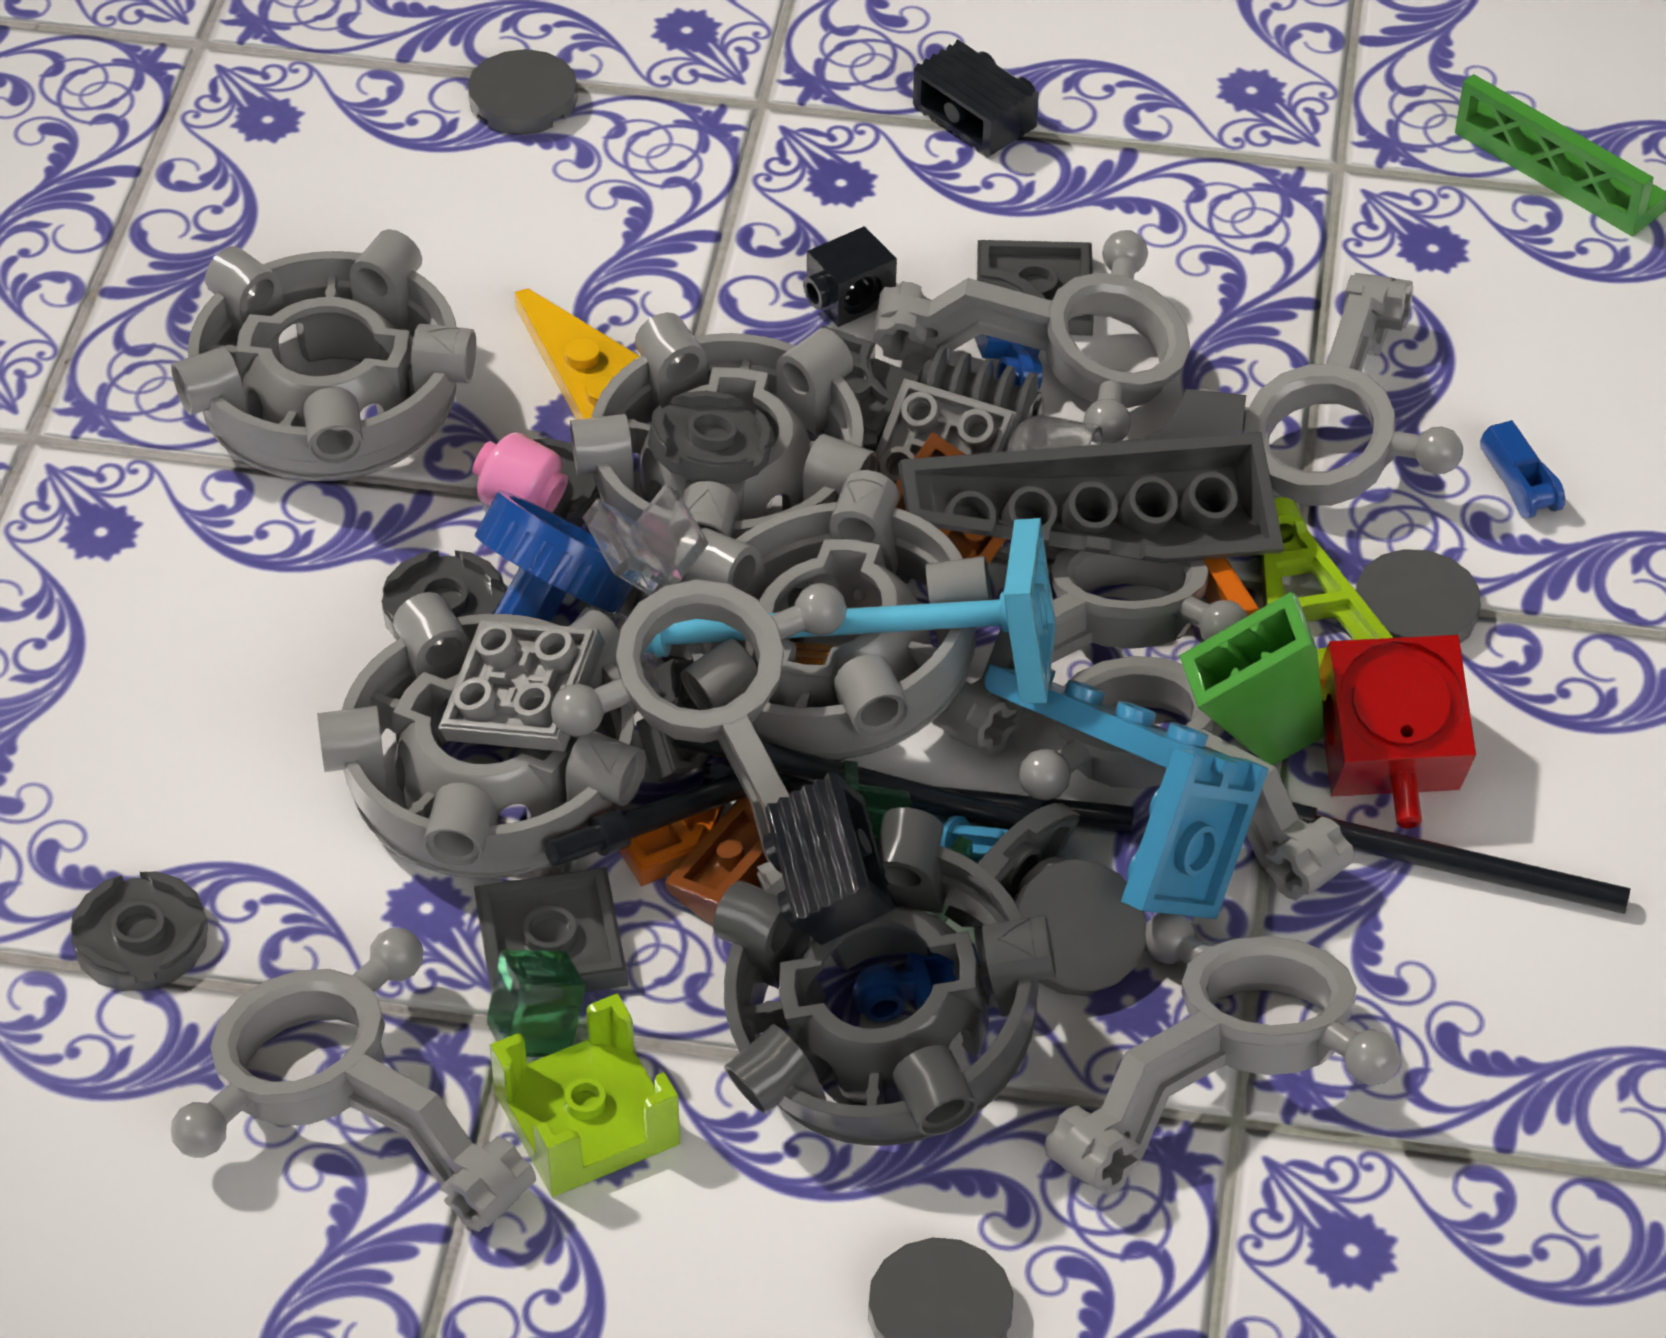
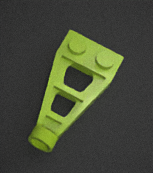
M1287 497L1274 498L1284 549L1281 553L1260 555L1264 607L1285 595L1282 577L1312 572L1325 593L1298 597L1307 622L1334 617L1341 623L1353 640L1393 638L1310 534L1297 503ZM1327 647L1317 649L1319 668Z

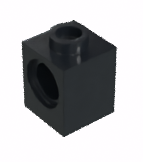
M863 226L807 251V277L803 280L805 295L815 309H821L837 327H840L878 310L880 293L884 287H896L897 258Z

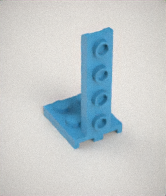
M989 664L985 676V687L990 693L1166 768L1160 788L1155 792L1150 803V818L1139 850L1129 864L1127 872L1128 882L1121 902L1146 912L1217 919L1269 768L1249 759L1228 756L1205 746L1209 735L1194 728L1170 722L1168 730L1153 724L1156 713L1144 707L1124 701H1118L1116 708L1102 703L1106 692L1099 688L1074 680H1068L1066 687L1053 682L1056 673L1053 669H1051L1047 703L1020 704L1015 669Z

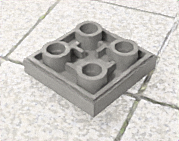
M904 378L875 452L878 459L876 472L885 475L896 484L900 478L898 467L900 460L914 459L932 432L966 455L1007 452L1019 422L1018 414L1008 409Z
M480 620L438 727L445 740L565 752L571 736L564 734L554 724L550 712L552 701L557 692L567 685L578 683L586 686L590 685L605 645V640L600 631L593 628Z

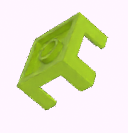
M618 993L596 1001L587 1007V1040L528 1064L526 1060L525 1039L522 1034L517 1033L489 1044L494 1093L552 1198L680 1145L678 1094L665 1072L656 1075L655 1085L634 1051L632 1017Z

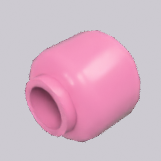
M518 432L506 435L497 444L488 441L477 455L472 468V473L479 477L477 482L478 498L489 507L498 490H503L553 513L562 499L568 484V476L562 473L563 461L561 457L553 450Z

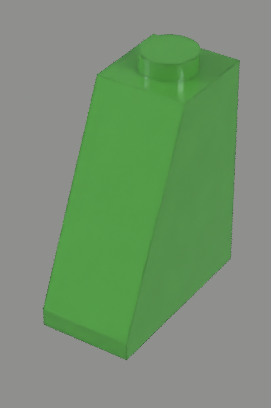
M1292 591L1179 655L1197 707L1261 760L1273 766L1325 737L1318 651L1298 597Z

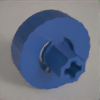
M498 490L475 533V537L481 543L519 567L494 614L521 615L552 622L567 593L593 606L617 614L643 569L636 561L586 530L528 500L503 490Z

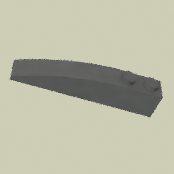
M1262 432L903 459L898 463L905 510L930 522L939 529L1011 540L1014 520L1041 518L1045 545L1157 563L1281 553L1284 549Z

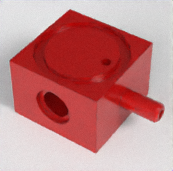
M1459 635L1329 641L1319 673L1325 729L1324 745L1331 797L1392 794L1396 824L1404 829L1415 828L1422 822L1419 792L1460 790L1476 757Z

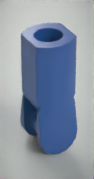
M1513 420L1489 426L1480 439V449L1505 484L1522 518H1533L1537 510L1547 507L1554 512L1562 510L1565 506L1566 498L1561 481L1539 459Z

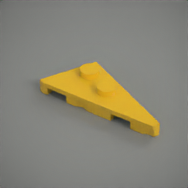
M527 288L516 291V310L575 419L591 418L597 400L611 379L640 356L531 289Z

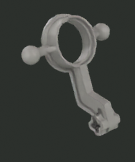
M1132 230L1115 232L1104 243L1102 251L1103 260L1109 270L1112 271L1111 274L1098 272L1074 277L1056 291L1053 301L971 278L963 280L932 300L923 295L921 291L922 286L913 282L902 281L896 287H884L880 293L873 342L882 348L883 356L894 360H903L906 356L912 354L934 357L941 345L949 347V352L980 334L1043 350L1046 354V361L1057 379L1077 396L1093 402L1086 410L1083 424L1086 434L1098 444L1118 443V441H1122L1128 435L1131 427V418L1126 408L1146 404L1157 396L1167 383L1180 374L1190 350L1187 325L1175 306L1151 286L1134 280L1135 273L1139 272L1147 261L1148 248L1142 236ZM1089 314L1111 317L1130 325L1148 339L1158 355L1159 363L1152 369L1135 373L1115 371L1098 364L1077 347L1069 334L1068 321L1074 317Z
M1356 272L1355 275H1350L1345 290L1343 315L1327 364H1308L1281 373L1262 387L1250 406L1245 407L1243 431L1244 433L1262 432L1272 489L1281 497L1290 498L1305 506H1332L1357 498L1377 482L1384 468L1396 456L1417 459L1425 471L1433 474H1446L1455 469L1462 460L1463 444L1454 430L1443 426L1432 427L1422 432L1421 435L1395 431V411L1386 390L1369 375L1362 372L1367 354L1380 356L1388 329L1402 331V328L1406 329L1411 314L1413 282L1410 280ZM1197 389L1203 391H1212L1210 389ZM1315 404H1340L1357 410L1370 421L1373 428V437L1364 452L1349 464L1330 471H1302L1286 465L1272 453L1269 447L1270 435L1277 423L1293 411Z
M1045 545L1046 561L1054 560L1051 568L1050 582L1058 597L1053 600L1056 634L1052 663L1092 642L1106 647L1128 649L1160 646L1180 639L1194 628V625L1200 628L1202 638L1207 640L1248 616L1247 612L1234 601L1220 600L1208 604L1199 600L1204 596L1208 584L1209 570L1204 560L1157 563ZM1132 584L1151 586L1171 592L1172 594L1157 599L1124 601L1106 599L1087 593V591L1102 586ZM1002 627L982 678L972 684L965 681L957 696L932 721L933 725L943 729L950 737L988 755L997 754L1006 747L1008 736L1013 730L1020 727L1027 709L990 693L985 687V676L989 664L1015 669L1009 632L1004 633Z
M695 579L664 586L639 602L621 627L616 653V664L620 678L595 689L580 683L565 686L557 692L552 701L550 710L552 720L564 734L573 737L586 736L598 728L603 719V714L626 705L638 710L651 727L673 739L698 743L718 740L751 803L763 852L768 861L757 866L759 871L757 877L762 889L767 891L783 876L770 862L763 845V837L771 833L765 808L767 803H777L779 797H789V794L752 723L779 686L784 657L781 640L804 630L818 636L833 633L846 618L847 606L845 599L834 586L825 583L812 584L801 591L795 601V606L770 615L756 598L728 583ZM692 619L722 622L741 632L754 648L759 664L757 675L746 692L726 706L703 711L678 707L659 697L645 680L641 666L643 654L654 637L674 623Z
M1130 656L1102 661L1077 672L1070 679L1105 691L1102 703L1114 708L1117 707L1118 701H1124L1141 707L1162 708L1182 715L1189 721L1185 726L1209 735L1205 746L1228 756L1249 759L1269 768L1246 835L1260 865L1275 880L1279 892L1287 898L1296 901L1305 894L1309 895L1353 863V846L1343 837L1340 825L1323 816L1313 823H1306L1299 819L1276 767L1210 733L1215 721L1197 707L1181 663L1166 658ZM1056 721L1061 737L1066 740V745L1058 751L1043 748L1031 752L1022 761L1019 771V779L1023 790L1034 799L1048 801L1062 795L1069 787L1071 773L1077 769L1087 778L1111 787L1141 789L1161 785L1166 768Z
M1157 913L1146 923L1145 950L1155 961L1170 965L1185 962L1188 964L1182 980L1181 993L1188 1013L1191 1016L1126 1051L1102 1108L1093 1113L1085 1111L1078 1105L1066 1109L1059 1115L1056 1127L1046 1136L1045 1153L1047 1157L1061 1165L1069 1174L1083 1183L1099 1189L1106 1195H1110L1125 1186L1129 1173L1138 1165L1139 1160L1143 1158L1169 1096L1224 1065L1238 1071L1264 1075L1299 1073L1323 1064L1336 1052L1344 1057L1347 1071L1357 1082L1374 1086L1386 1083L1397 1073L1401 1060L1398 1044L1387 1033L1374 1029L1356 1032L1344 1025L1351 1018L1357 988L1349 969L1329 952L1299 940L1271 936L1234 938L1210 946L1196 938L1194 925L1186 916ZM1271 991L1291 994L1311 1002L1322 1012L1316 1017L1299 1023L1267 1025L1242 1021L1223 1013L1213 1003L1216 1000L1240 992Z
M389 928L379 933L370 945V960L353 975L333 969L297 970L266 980L239 997L218 1021L210 1046L216 1072L226 1087L208 1103L192 1102L180 1108L171 1122L172 1142L179 1151L190 1157L205 1158L220 1149L226 1140L227 1124L241 1111L269 1123L288 1126L310 1125L337 1116L349 1107H353L407 1137L441 1185L440 1190L448 1194L444 1199L445 1204L457 1213L462 1223L478 1232L484 1227H489L497 1218H500L536 1182V1174L532 1165L519 1154L515 1145L499 1136L491 1142L488 1141L482 1148L472 1143L437 1093L383 1064L385 1054L381 1039L385 1022L375 992L388 980L402 982L414 976L423 964L422 943L411 931L402 928ZM316 1020H340L358 1027L355 1042L342 1059L320 1073L296 1081L272 1082L253 1076L246 1069L249 1060L263 1043L287 1028Z

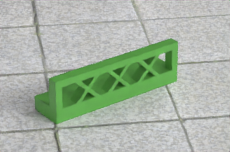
M1473 74L1463 81L1455 134L1631 237L1666 211V191L1653 184V176L1477 75Z

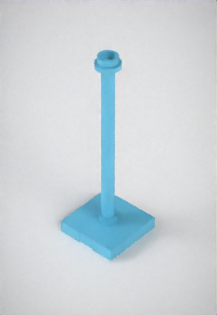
M1041 518L1014 520L1004 592L1000 594V599L847 608L846 618L841 626L833 633L821 636L1001 626L1004 633L1009 632L1020 704L1047 703L1056 634V619ZM692 619L674 623L657 634L644 653L654 652L656 657H668L671 645L724 642L729 638L736 641L747 640L741 632L722 622ZM804 630L787 638L817 637L818 635Z

